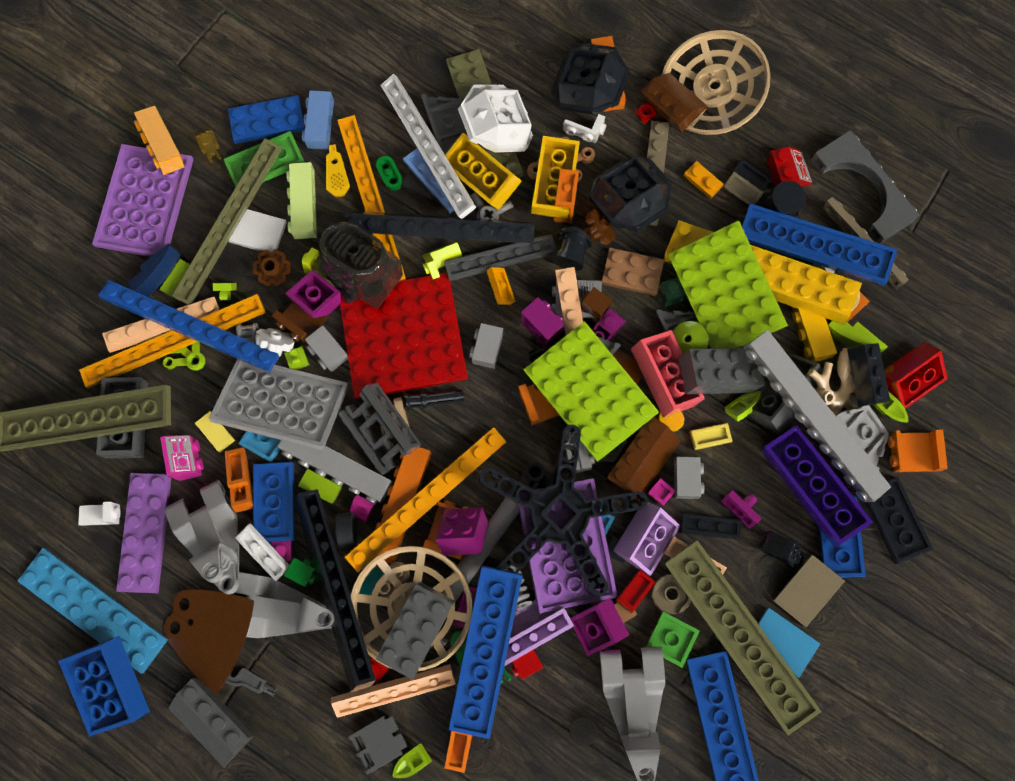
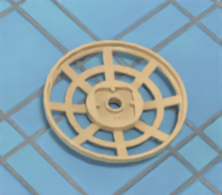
M715 30L690 38L673 52L662 72V75L670 73L671 69H674L681 73L679 81L683 85L686 77L693 80L694 90L691 92L708 107L718 108L720 116H704V110L686 128V130L704 135L727 133L747 123L763 106L770 88V69L764 52L752 39L734 31ZM712 39H729L737 42L731 52L727 50L710 51L707 41ZM700 43L703 53L692 59L686 67L676 62L688 49ZM743 45L749 47L761 61V66L751 70L747 61L739 55ZM723 56L728 57L725 65L713 64L712 57ZM705 60L706 67L698 74L691 71L697 63ZM737 61L742 65L746 73L736 76L731 69L734 62ZM764 72L765 86L761 99L750 98L754 88L753 77ZM748 80L746 95L737 93L738 83ZM715 82L720 83L718 89H712L711 85ZM732 99L741 102L734 110L729 113L726 112L725 105ZM746 104L755 107L745 119L730 126L728 118L740 112ZM698 120L708 122L721 121L723 129L702 130L696 129L693 126Z
M398 547L386 551L373 559L359 574L353 586L351 600L357 619V603L370 604V617L375 629L365 636L362 632L368 655L376 660L379 652L372 647L370 642L379 635L386 641L388 637L386 630L395 624L415 584L418 581L422 582L423 572L432 575L440 582L433 587L434 590L438 592L445 590L447 597L453 600L454 595L450 585L460 580L466 595L467 614L455 611L454 602L446 617L447 621L444 627L437 634L432 644L439 657L422 663L418 671H424L445 662L462 645L469 632L473 612L472 594L463 573L445 555L425 547ZM418 552L416 564H406L391 569L385 561L388 557L399 553ZM426 554L442 560L455 573L444 579L437 571L424 566ZM378 565L385 575L377 582L372 595L359 594L365 578ZM415 570L413 582L402 584L396 576L397 573ZM389 579L395 587L390 598L378 596L382 586ZM376 605L387 606L389 619L380 624L377 616ZM453 619L465 622L459 638L446 651L440 640L449 631Z

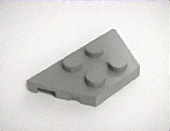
M869 405L855 407L834 414L879 471L880 468L877 467L879 457L884 455L889 433Z

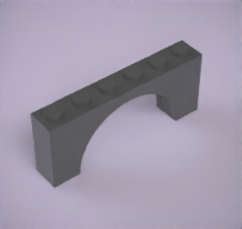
M851 130L817 151L811 159V162L821 175L835 169H848L862 174L872 182L879 194L881 204L877 221L867 230L875 242L883 243L918 218L917 209L909 203L905 194L896 187L893 179L887 176L882 166L874 160L870 151L861 144L858 136L854 135Z

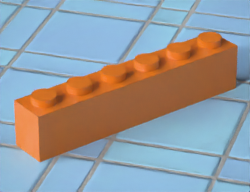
M419 447L413 450L410 455L403 457L401 454L400 459H402V463L395 470L394 477L396 480L394 485H391L389 488L388 496L390 498L388 504L385 503L382 508L381 515H383L381 523H377L376 529L420 491L432 455L430 450ZM405 532L402 533L396 540H394L379 555L385 553L386 551L401 547ZM398 554L388 557L385 561L389 564L396 562Z

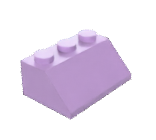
M648 502L645 508L637 511L613 551L628 563L651 576L680 525L661 507Z

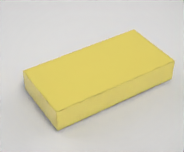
M209 411L195 424L216 450L221 453L235 439L223 425L210 422L209 417L212 412Z
M728 423L689 432L694 450L732 442Z

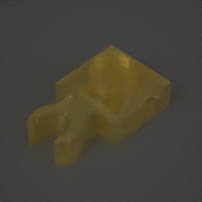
M213 130L195 136L203 155L207 153V158L211 163H213V156H217L221 160V156L216 151L220 146Z

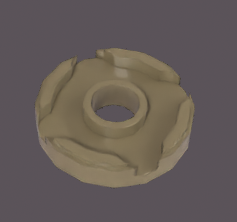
M672 574L661 576L653 585L652 600L660 611L667 614H678L689 607L691 600ZM670 588L675 589L677 592V597L674 600L668 599L666 595L667 590Z

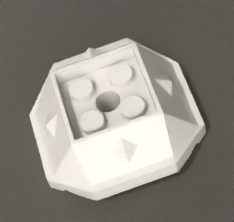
M497 84L473 85L458 108L469 140L475 144L479 143L484 148L493 152L525 151L529 147L533 134L531 132V122L527 115L528 112L525 110L518 90L509 89L504 85Z

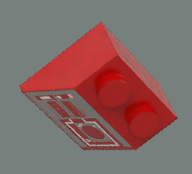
M785 147L770 152L766 162L775 187L783 181H794L802 187L813 184L801 150Z

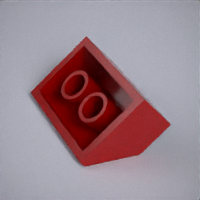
M923 342L884 370L888 391L901 402L905 409L948 379L941 350L926 342Z

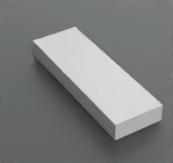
M251 524L247 525L235 537L275 582L290 566Z

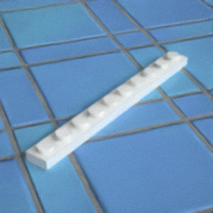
M392 74L381 84V87L456 214L463 219L476 206L402 83L395 74Z

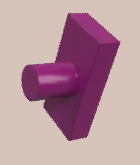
M732 490L721 500L749 529L762 519L751 508L757 502V498L751 493H748L741 499Z

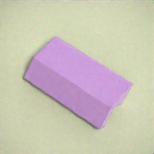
M535 600L530 606L517 610L514 616L505 665L572 628L574 625L565 608L539 613Z

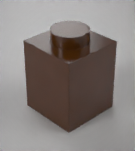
M595 287L590 292L587 290L581 298L583 301L581 308L598 320L603 317L612 304V299Z

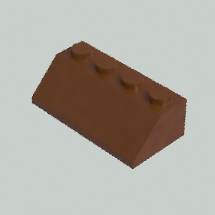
M653 417L642 427L605 482L622 494L637 491L645 493L681 440L667 425ZM636 498V499H632V501H634L635 503H638V502L640 501V499H639V498H638V499Z

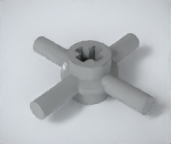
M476 192L471 194L473 201L479 209L477 219H489L488 217L491 216L492 220H499L500 214L513 208L512 202L508 201L497 210L491 206H485Z

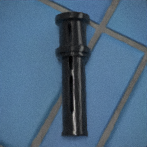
M463 389L427 394L424 391H421L420 394L412 395L405 393L407 410L416 407L424 409L428 405L463 402Z

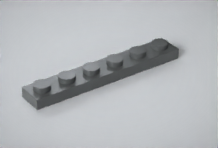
M550 234L534 238L533 243H515L446 261L445 267L449 280L453 281L487 272L491 267L503 268L552 255L556 250L553 236Z

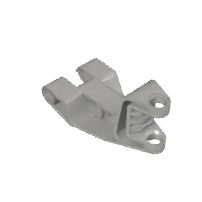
M216 480L200 489L205 506L190 513L182 498L165 507L164 511L172 532L194 556L189 559L190 563L205 580L214 583L219 590L230 595L236 592L239 586V542L235 539L238 535L237 514L231 507L230 499L222 483ZM232 579L233 585L229 589H224L225 581Z
M239 572V586L234 593L246 594L245 598L254 600L252 618L246 637L265 638L332 628L334 614L326 608L325 604L279 581L275 582L273 578ZM232 579L228 580L227 589L233 585ZM329 614L330 620L327 623L326 617Z
M662 647L641 648L642 668L627 670L622 669L620 649L600 651L602 690L637 781H654L660 755V742L656 726L665 687ZM651 771V777L648 780H642L639 775L643 776Z

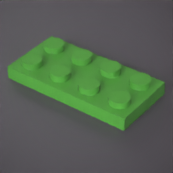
M291 131L269 140L281 146L282 150L263 182L289 171V164L305 163ZM262 143L224 159L235 187Z

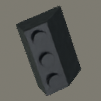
M879 343L865 344L847 349L858 407L890 402Z

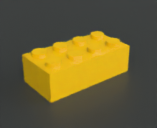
M464 133L460 135L445 155L457 176L497 210L502 207L522 182L478 144L471 142Z
M543 136L531 214L568 219L569 208L555 207L560 169L576 170L580 141Z

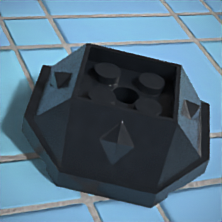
M582 43L579 47L572 48L568 56L562 61L551 93L561 110L595 115L609 107L612 108L619 105L630 72L616 47Z
M633 157L631 159H624L595 177L589 198L610 225L638 232L668 213L672 182L650 158Z

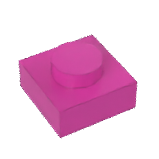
M660 478L648 492V495L663 507L676 491Z
M357 495L353 499L349 512H353L355 517L366 522L370 517L374 503Z
M292 541L271 542V546L286 562L293 560Z

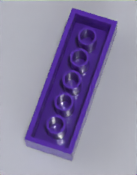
M797 425L764 447L762 454L835 549L873 523Z

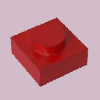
M371 658L370 662L376 678L374 684L377 685L390 668Z

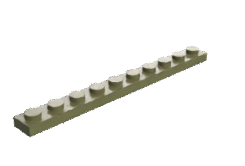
M267 139L263 140L173 293V298L186 305L193 303L282 150L281 146Z

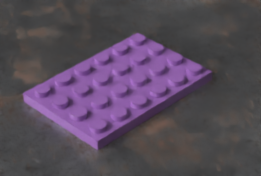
M121 144L92 245L98 248L152 257L168 243L170 244L194 160L193 157L180 154L184 168L163 175L160 168L156 169L152 160L155 157L154 155H149L147 148Z
M594 478L574 482V488L579 490L586 500L598 498ZM544 488L535 489V491L540 492ZM526 491L519 493L521 501L525 502L528 499ZM559 500L546 513L559 528L573 515ZM596 502L594 509L598 513H600L599 502ZM518 505L523 534L525 536L532 529L529 520V510ZM601 516L590 518L589 524L582 535L607 581L608 590L603 596L591 595L584 586L564 545L546 542L529 560L539 613L618 597ZM532 537L527 540L528 548L533 549L536 546V540ZM579 544L574 547V553L577 556L582 553V547ZM586 563L583 567L586 574H589L592 570L590 563ZM595 582L596 586L593 589L599 591L600 583Z

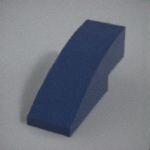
M168 243L139 266L142 271L127 282L130 289L149 297L169 276L181 254Z

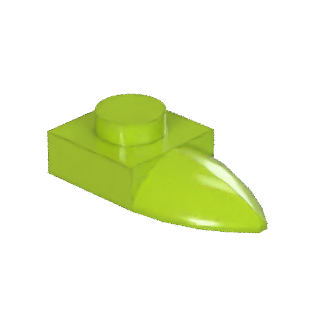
M761 391L749 392L738 397L724 407L725 412L739 422L753 412L752 407L759 400Z
M890 392V402L873 405L884 416L888 415L896 421L908 422V415L904 406Z
M422 744L417 745L399 759L392 776L394 778L410 777L432 762Z

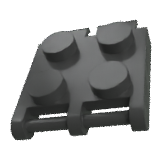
M383 716L347 737L349 741H352L357 751L356 756L357 758L360 757L366 769L364 771L366 775L402 755V749L408 746L401 733L394 736L393 732L399 728L393 716L388 719ZM355 737H357V739H358V741H359V743H360V745H361V747H362V749H363L362 751H361V749H360V747H359V745H358V743H357ZM364 754L366 755L368 761L370 762V764H371V766H372L371 768L369 767V765H368V763H367V761H366V759H365V757H364Z

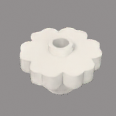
M272 328L256 331L255 343L261 348L277 353L279 357L282 351L289 352L293 349L294 341L288 333Z

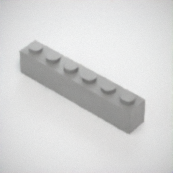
M281 440L278 448L282 450L281 454L285 457L299 459L298 463L306 468L309 465L316 468L314 472L323 477L326 474L333 477L332 482L340 486L343 483L348 485L349 491L356 495H359L361 492L366 495V500L374 504L377 502L382 504L390 486L393 485L391 480L327 446L324 447V450H319Z

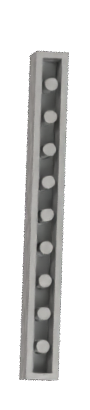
M768 330L757 335L743 347L748 358L754 360L758 365L759 372L769 379L771 387L783 397L782 400L785 405L791 407L795 412L796 419L805 425L808 434L820 444L819 448L831 458L832 465L842 472L844 480L857 491L856 495L860 500L875 502L891 488Z

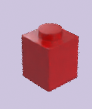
M534 649L512 661L514 665L511 666L516 678L520 676L522 680L543 668Z

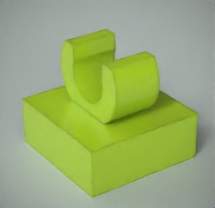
M213 283V291H220V300H231L230 291L237 290L236 283Z
M302 346L284 353L290 369L298 370L310 365Z

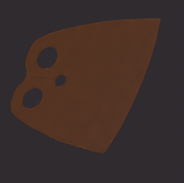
M183 590L177 593L174 599L173 612L167 617L163 631L169 644L184 664L213 693L217 694L229 677L243 647L252 618L254 600L218 591ZM183 598H187L190 602V606L186 611H182L179 607V603ZM189 619H193L192 626L188 625ZM174 621L180 624V631L177 634H172L170 631V625Z

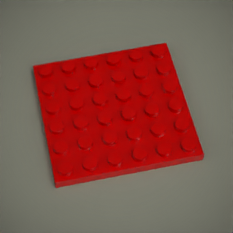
M447 273L439 274L440 277L433 279L430 275L390 284H380L381 288L379 291L369 293L350 304H347L342 292H340V307L355 400L362 399L359 395L366 385L378 383L387 395L468 380L452 288Z

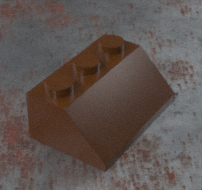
M670 73L653 78L641 90L644 101L650 104L653 109L680 133L708 107Z

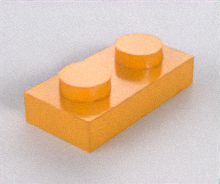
M698 161L683 175L709 199L724 185Z
M498 267L489 268L487 274L498 305H511L516 302L505 269Z

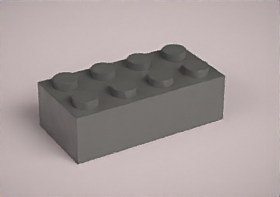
M689 349L678 358L686 394L749 393L765 385L763 375L758 370V365L754 360L748 358L745 349Z
M141 377L102 378L101 395L148 388V382ZM146 429L97 437L96 455L105 459L144 458Z
M418 581L376 660L413 680L455 600Z

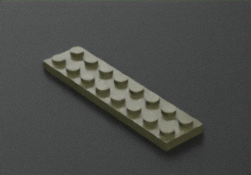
M479 49L446 59L450 76L461 103L473 85H492ZM478 143L481 148L516 177H523V171L516 152H493Z

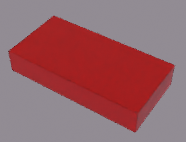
M639 569L616 601L632 614L655 581Z

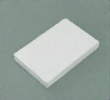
M247 209L228 242L261 252L266 249L272 252L278 248L287 222L284 219Z

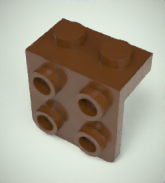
M293 301L283 314L276 310L272 317L275 319L274 324L281 330L286 329L290 332L288 335L291 338L306 344L305 339L320 328L328 318V315L312 318Z

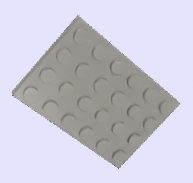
M237 359L209 419L213 423L324 450L347 392L348 383L274 365L269 373Z

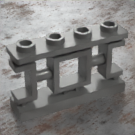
M369 384L359 394L364 403L358 409L352 404L346 406L345 410L340 411L338 414L353 434L354 439L363 448L364 453L370 458L375 469L381 475L392 472L397 466L392 459L394 455L399 451L403 457L410 455L413 450L421 446V443L379 384ZM371 405L377 411L373 415L368 409ZM361 415L367 420L364 424L358 418ZM377 420L386 432L380 440L370 428ZM393 436H395V438H396L397 441L399 442V443H398L397 445H395V446H394L393 443L390 441V439H391ZM383 445L389 451L386 455L380 449Z

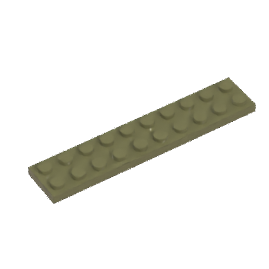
M161 385L0 412V452L171 425V386Z
M698 540L664 563L787 735H790L822 712Z

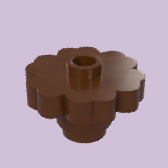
M593 209L585 215V221L588 225L584 227L583 231L587 233L592 242L599 240L602 244L608 245L615 239L614 230L599 210Z
M266 249L263 253H259L257 256L258 261L253 263V273L258 276V281L267 287L273 284L279 287L286 283V276L292 273V264L286 260V254L277 249L272 252Z

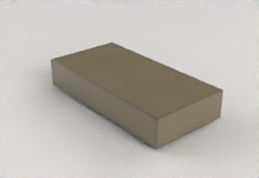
M735 172L732 173L723 188L749 206L750 204L756 205L764 194L763 191Z

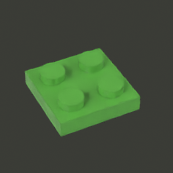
M662 612L645 647L661 646L663 658L683 668L700 631Z

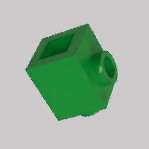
M294 558L284 575L307 588L310 585L313 586L317 580L313 562L307 559L301 561Z

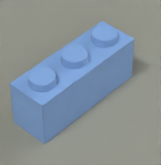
M309 91V98H306L307 114H304V124L306 127L302 131V141H305L307 148L329 149L334 99L329 91Z

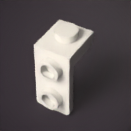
M598 114L592 129L565 119L563 131L568 135L581 137L586 142L596 143L599 135H603L607 126L604 124L605 116Z
M103 502V505L79 507L78 524L81 526L119 524V504Z

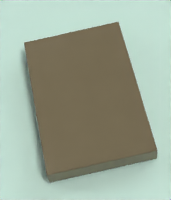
M811 554L773 601L807 627L845 580Z

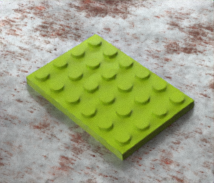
M739 221L668 254L699 323L708 332L711 349H738L766 330L773 333L788 326Z
M585 321L524 369V372L566 424L575 425L580 429V441L597 462L659 413Z

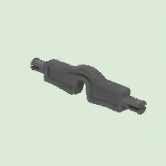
M241 668L236 677L232 676L231 671L225 682L231 686H244L258 694L263 691L272 697L275 695L274 692L277 691V688L266 684V679L256 675L247 668Z

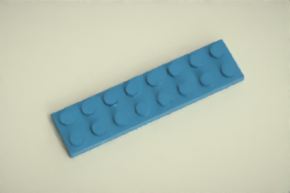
M46 548L41 549L18 579L20 584L99 643L119 636L131 666L139 673L146 671L168 641L163 634Z

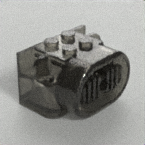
M341 222L333 224L322 234L320 239L321 253L317 257L318 268L316 272L330 280L331 284L336 288L345 289L351 297H358L378 309L403 276L400 260L394 254L387 251L378 238L352 223Z

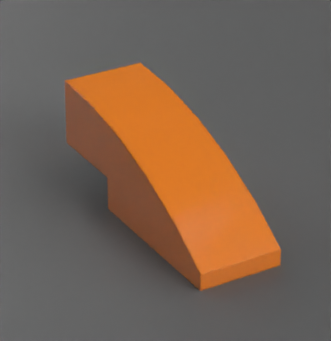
M245 448L225 451L227 486L230 489L231 507L236 513L253 509V488Z
M451 731L444 769L465 773L472 735Z

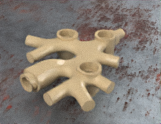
M843 348L840 351L837 362V372L841 380V386L838 391H832L829 387L833 363L825 362L821 375L813 368L808 371V375L817 383L816 392L834 414L840 413L844 407L847 410L856 407L850 401V394L856 392L847 348Z

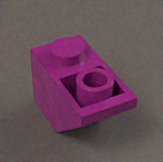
M609 308L592 331L597 337L610 341L627 320Z

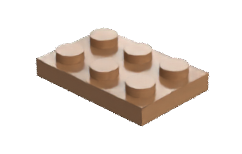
M609 248L602 285L656 296L664 259Z

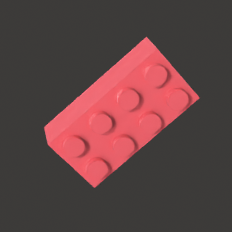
M672 330L642 339L631 348L663 418L692 408L705 399L703 394L685 393L678 359L683 353Z

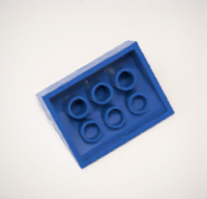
M119 636L58 661L89 737L132 723L150 712Z

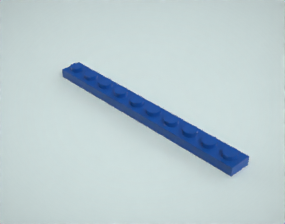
M110 280L107 281L98 294L100 299L269 373L279 358V355L275 352L261 348L255 343Z

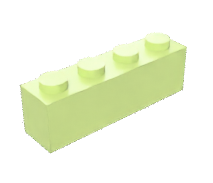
M311 162L289 164V171L286 173L287 181L290 182V188H287V196L290 199V205L287 206L288 215L291 216V222H288V231L292 233L294 239L317 238L315 170Z

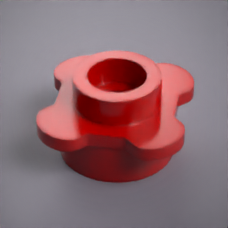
M645 103L635 110V115L639 116L641 122L645 124L648 123L649 119L656 117V111H654L650 104Z

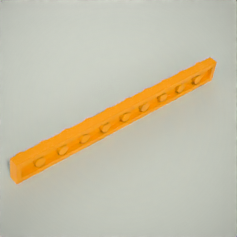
M355 115L337 120L365 212L385 213ZM373 234L387 283L406 280L393 236Z
M256 294L204 316L200 320L226 330L262 315L266 311L259 295ZM171 330L82 368L79 371L85 387L89 389L100 384L102 378L117 377L198 341Z
M494 427L491 428L344 558L356 572L362 570L505 444L506 441Z

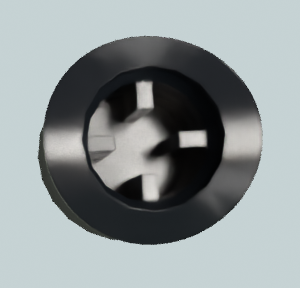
M783 181L766 198L764 208L797 218L799 211L802 210L806 203L805 191L802 186L794 181Z
M572 226L565 227L558 232L559 245L552 254L551 260L564 269L575 267V271L582 270L585 250L587 247L591 248L592 241L582 229Z

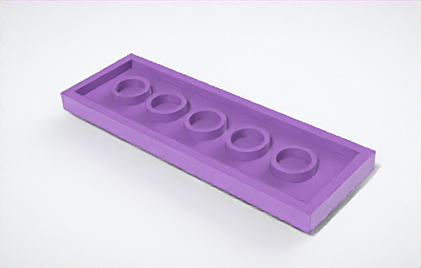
M131 473L116 592L159 593L167 523L164 508L169 505L171 477L167 476V474Z

